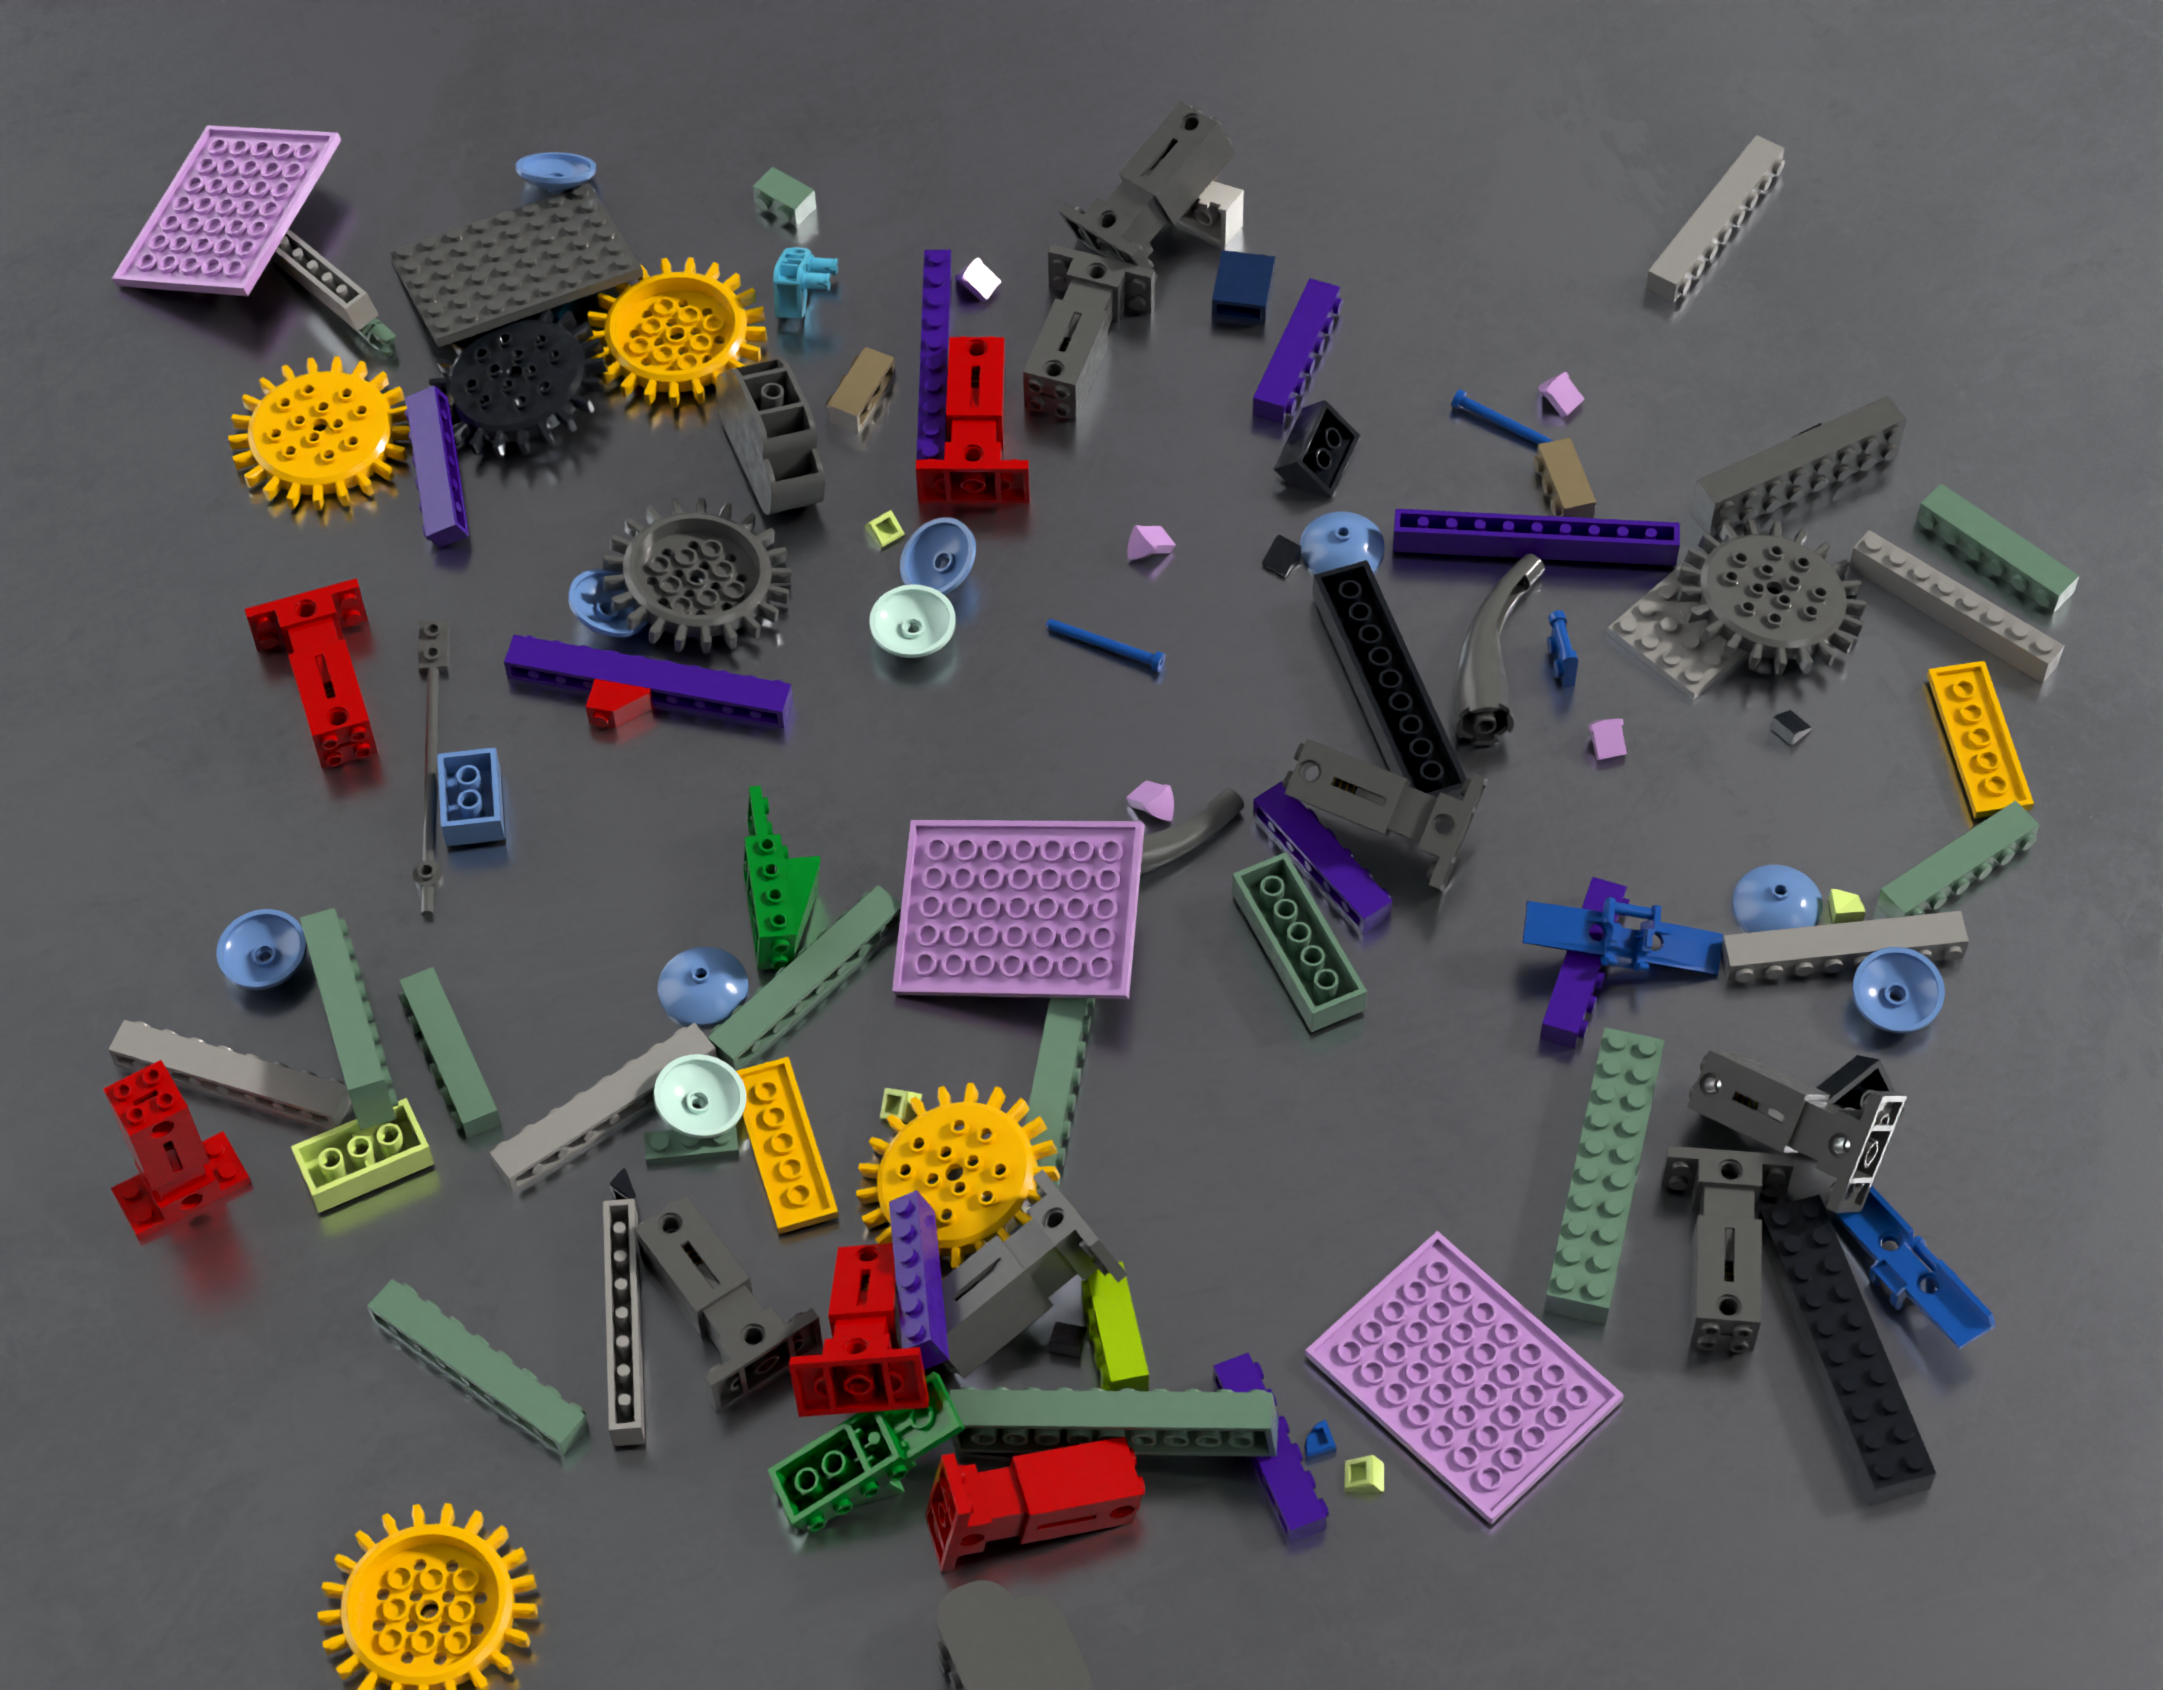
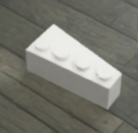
M1212 181L1177 223L1226 246L1243 226L1244 190Z

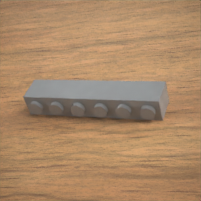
M290 229L287 230L271 257L274 263L356 331H359L379 315L367 292Z

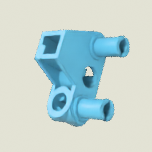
M793 247L785 249L774 268L775 317L802 319L806 312L807 289L829 291L831 275L837 276L838 258L814 257L812 252L806 248Z

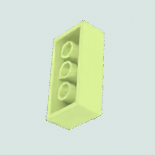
M407 1098L398 1101L399 1105L393 1107L396 1116L395 1120L360 1130L358 1121L355 1119L290 1146L318 1213L434 1164L429 1145Z

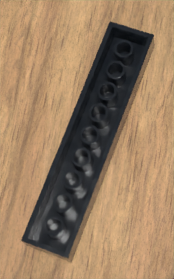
M1365 560L1313 575V598L1390 771L1407 778L1411 782L1409 787L1436 798L1439 797L1441 792L1463 801L1464 797L1460 793L1466 780L1465 773L1368 561Z
M1820 1194L1760 1209L1758 1220H1762V1244L1868 1504L1873 1505L1929 1490L1934 1481L1936 1471Z

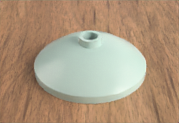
M904 585L886 592L876 601L870 613V630L876 643L885 651L905 658L923 657L940 650L951 639L956 625L955 611L948 598L938 590L924 585Z
M692 1054L679 1057L663 1068L655 1083L654 1104L662 1120L676 1132L692 1138H712L728 1132L739 1122L746 1105V1090L741 1077L729 1064L713 1056ZM699 1104L702 1108L698 1109L693 1107L692 1105Z

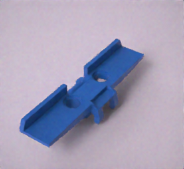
M1607 897L1604 902L1603 912L1527 901L1522 943L1600 956L1601 964L1604 966L1620 967L1640 972H1647L1649 964L1719 975L1723 934L1661 922V906L1653 905L1649 908L1615 902V898ZM1614 914L1648 920L1640 924L1641 930L1623 928L1621 924L1614 922ZM1592 925H1598L1602 928L1603 937L1600 941H1595L1590 937L1589 929ZM1653 934L1659 938L1661 944L1657 951L1651 950Z
M1873 1186L1870 1188L1861 1212L1835 1213L1831 1211L1875 1261L1870 1267L1868 1279L1875 1287L1881 1284V1280L1892 1291L1890 1303L1896 1310L1902 1308V1302L1908 1296L1921 1312L1958 1349L1963 1348L1996 1327L1992 1312L1942 1259L1939 1260L1925 1246L1926 1242L1921 1236L1914 1237V1229ZM1887 1241H1894L1898 1248L1894 1251H1887L1882 1248V1244ZM1915 1254L1931 1269L1932 1272H1930L1926 1268V1266L1915 1256Z

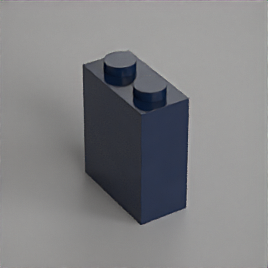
M1222 250L1212 297V317L1265 324L1275 275V256Z

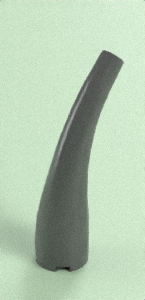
M1530 553L1521 558L1500 579L1485 598L1469 626L1460 651L1453 690V715L1457 735L1460 739L1462 737L1470 739L1471 745L1481 746L1497 743L1500 741V735L1507 730L1511 733L1514 728L1499 635L1503 623L1517 599L1544 573L1545 568L1542 561Z
M1227 788L1210 801L1206 809L1191 819L1171 828L1144 835L1140 875L1180 858L1215 835L1244 808V802L1240 795L1233 789Z

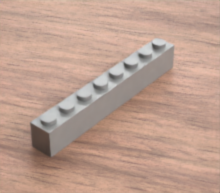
M1758 135L1754 137L1649 269L1646 289L1672 302H1675L1680 294L1684 295L1687 292L1693 277H1698L1701 274L1705 262L1708 259L1712 260L1719 244L1721 242L1725 243L1728 240L1734 225L1738 226L1742 222L1745 211L1748 208L1752 209L1760 192H1765L1771 183L1772 177L1775 174L1779 175L1785 164V160H1783V147Z
M1868 530L1853 547L1849 569L2043 684L2058 666L2064 648L2063 644L1874 532Z
M1952 911L1724 935L1721 957L1727 982H1748L1759 978L1777 979L1787 975L1806 976L1816 972L1836 973L1844 969H1857L1868 955L1887 947L1912 949L1921 953L1929 960L1945 959L1951 961L1965 956L1969 939L1962 912Z
M124 1020L108 1049L114 1065L139 1071L162 1060L174 1083L329 1129L340 1126L351 1103L347 1086L338 1079L332 1078L327 1080L307 1070L301 1072L293 1070L280 1062H266L253 1054H239L226 1046L216 1047L206 1044L199 1038L192 1037L189 1039L179 1036L174 1031L168 1029L161 1031L151 1028L148 1024L141 1021L134 1023Z
M696 1023L677 1030L665 1042L655 1044L646 1054L638 1059L628 1061L622 1069L611 1076L603 1077L598 1081L597 1085L586 1092L576 1094L570 1102L560 1108L551 1110L545 1118L537 1123L527 1125L515 1137L508 1141L500 1142L489 1152L493 1168L509 1189L515 1193L653 1105L656 1080L663 1068L679 1057L692 1054H703L717 1058L714 1045Z
M634 1199L603 1201L609 1433L613 1446L645 1444L639 1246L635 1228L638 1227V1214Z

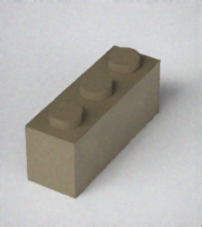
M865 347L859 356H855L850 371L840 379L837 391L827 399L825 408L828 411L829 423L859 433L896 375L895 358Z
M1571 438L1538 444L1537 456L1533 458L1536 472L1542 475V486L1545 494L1550 495L1553 515L1558 517L1594 518L1596 499Z

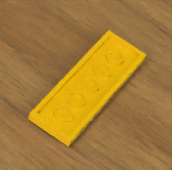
M1985 661L1928 669L1927 677L1974 818L1993 816L2014 801H2017L2026 811L2032 810L2034 802Z
M789 1057L736 1071L741 1077L746 1090V1105L742 1115L778 1233L781 1234L838 1218V1209Z

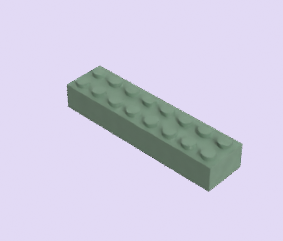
M335 907L300 917L359 1128L362 1130L395 1120L396 1116L393 1107L399 1104L394 1088H387L393 1086L388 1066L381 1067L382 1064H386L382 1045H375L376 1042H380L375 1022L370 1024L368 1022L374 1020L369 1001H362L367 998V993L363 980H356V978L361 977L357 959L350 960V957L355 956L351 938L344 939V936L349 935L345 918L338 919Z

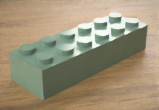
M1286 852L1233 873L1232 894L1310 1031L1314 1032L1365 1011L1367 990Z

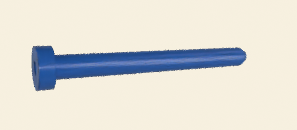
M1461 389L1453 397L1452 407L1456 409L1463 407L1537 445L1554 441L1466 397L1467 392Z
M1048 619L1045 625L1048 630L1151 665V670L1156 672L1161 671L1165 662L1166 654L1160 651L1152 654L1054 619Z

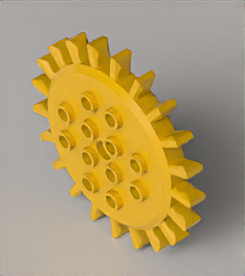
M688 257L685 263L684 272H672L668 259L663 258L660 265L661 274L651 277L642 264H640L644 276L638 278L639 282L632 286L627 282L615 286L616 290L621 294L617 299L602 292L598 294L599 306L609 310L608 314L589 311L587 315L590 326L605 328L604 331H592L594 335L586 340L587 343L599 338L601 344L607 346L603 348L605 352L590 358L604 357L605 362L612 361L613 364L608 366V372L602 373L603 382L608 384L620 375H623L626 379L620 384L622 396L627 398L636 386L639 385L645 388V405L650 406L656 397L657 391L669 392L668 396L672 408L678 407L680 401L679 392L693 390L694 398L698 404L704 403L705 394L703 387L712 383L716 386L718 374L725 373L729 369L745 366L739 362L741 357L757 362L760 361V347L749 345L747 341L766 342L767 340L766 327L747 326V324L765 321L763 306L744 310V307L757 302L754 288L735 295L734 291L741 286L738 273H734L724 283L717 281L720 275L718 263L713 262L706 274L702 275L696 273L694 258ZM677 333L684 335L678 340L670 338L671 335H676Z
M334 356L331 370L318 372V366L312 357L307 359L306 368L308 373L295 377L292 369L287 364L282 366L285 382L277 387L264 377L259 379L261 389L266 396L262 400L246 394L242 396L244 408L252 411V416L232 414L231 417L234 429L248 430V433L228 435L231 450L251 449L232 456L236 470H240L256 464L257 467L244 474L247 486L251 488L267 478L269 482L263 488L266 500L271 501L283 488L288 491L286 498L291 509L296 508L302 494L312 495L316 511H321L323 508V495L337 493L338 500L343 507L348 506L349 494L347 489L359 485L364 493L371 496L374 492L369 479L370 476L377 473L389 481L394 478L392 467L384 463L387 457L406 462L408 458L406 448L394 445L393 442L410 441L408 437L410 426H394L395 423L408 421L405 415L407 406L390 409L391 406L403 401L404 396L400 386L384 394L380 392L389 384L387 373L384 371L379 373L370 382H367L364 378L368 372L366 363L363 361L357 364L352 374L342 373L343 367L340 357ZM323 424L327 426L323 431L313 430L317 425Z
M967 1083L964 1101L952 1103V1098L945 1086L938 1087L939 1107L926 1111L924 1104L915 1096L910 1100L912 1110L918 1117L907 1125L902 1123L900 1118L892 1114L887 1117L890 1127L897 1133L891 1143L875 1137H871L869 1140L873 1150L878 1154L884 1155L881 1163H859L858 1167L863 1177L877 1179L876 1187L856 1190V1196L861 1204L879 1201L881 1206L861 1217L868 1230L886 1221L891 1225L889 1202L917 1190L935 1210L939 1257L950 1256V1265L954 1270L964 1262V1255L977 1252L996 1235L1004 1242L1011 1236L1009 1233L1018 1224L1023 1226L1032 1219V1216L1027 1214V1210L1031 1204H1035L1042 1199L1036 1192L1038 1183L1033 1176L1043 1169L1052 1181H1058L1060 1178V1174L1055 1166L1038 1167L1037 1160L1057 1154V1148L1052 1139L1033 1146L1031 1145L1030 1140L1047 1129L1043 1119L1039 1116L1021 1128L1018 1122L1030 1110L1027 1103L1020 1098L1007 1113L1001 1111L1000 1108L1006 1096L1003 1090L997 1086L991 1093L986 1105L977 1103L979 1095L974 1083ZM959 1125H964L962 1130L956 1131ZM985 1134H992L990 1138L983 1139V1136ZM919 1143H924L923 1147L915 1148ZM951 1151L948 1157H942L945 1152ZM978 1160L976 1165L969 1166L972 1161ZM911 1169L909 1174L902 1175L904 1170ZM1000 1169H1006L1003 1174L997 1175ZM952 1170H963V1174L959 1179L955 1181L948 1180V1175ZM938 1178L936 1183L929 1184L931 1179ZM965 1187L963 1192L956 1193L958 1188ZM989 1195L993 1196L990 1201H983L985 1197ZM946 1214H952V1216L949 1219L943 1220V1217ZM891 1226L875 1239L877 1244L893 1243Z
M420 1504L413 1505L411 1514L413 1527L398 1531L395 1520L388 1513L382 1516L383 1528L388 1537L377 1544L371 1540L369 1535L359 1530L355 1536L360 1548L366 1553L358 1563L340 1554H337L334 1558L337 1567L342 1572L350 1574L346 1585L323 1582L321 1587L324 1596L342 1599L341 1609L318 1612V1620L321 1626L342 1624L344 1633L322 1642L326 1654H334L349 1647L353 1653L350 1658L336 1668L338 1676L342 1681L363 1667L369 1674L361 1682L358 1690H375L381 1682L390 1686V1690H457L456 1686L468 1680H472L476 1690H489L487 1679L480 1673L489 1664H494L500 1671L509 1675L514 1671L510 1659L500 1653L506 1642L528 1648L530 1645L528 1634L512 1628L514 1618L534 1619L538 1617L536 1604L515 1603L514 1594L537 1588L534 1574L510 1579L508 1571L527 1561V1557L522 1547L502 1558L498 1555L496 1550L509 1537L507 1529L503 1525L497 1528L486 1540H483L477 1536L484 1522L480 1511L475 1510L465 1528L462 1529L452 1526L455 1519L452 1504H444L439 1524H425V1514ZM420 1563L426 1564L423 1570H415L416 1565ZM450 1565H458V1569L456 1571H447ZM382 1593L389 1594V1597L386 1600L378 1599L379 1595ZM414 1594L422 1595L419 1601H411V1597ZM447 1595L455 1596L453 1601L449 1603L444 1602L443 1599ZM478 1597H487L484 1603H476ZM434 1604L439 1607L434 1617L424 1618L421 1616V1610L424 1606ZM382 1623L385 1625L381 1631L374 1630L377 1624ZM410 1625L418 1626L414 1632L406 1631ZM443 1626L451 1627L449 1632L445 1634L440 1633L439 1630ZM476 1627L483 1628L482 1633L478 1635L472 1634V1631ZM406 1656L414 1657L413 1661L408 1664L402 1662ZM437 1658H447L444 1664H435Z

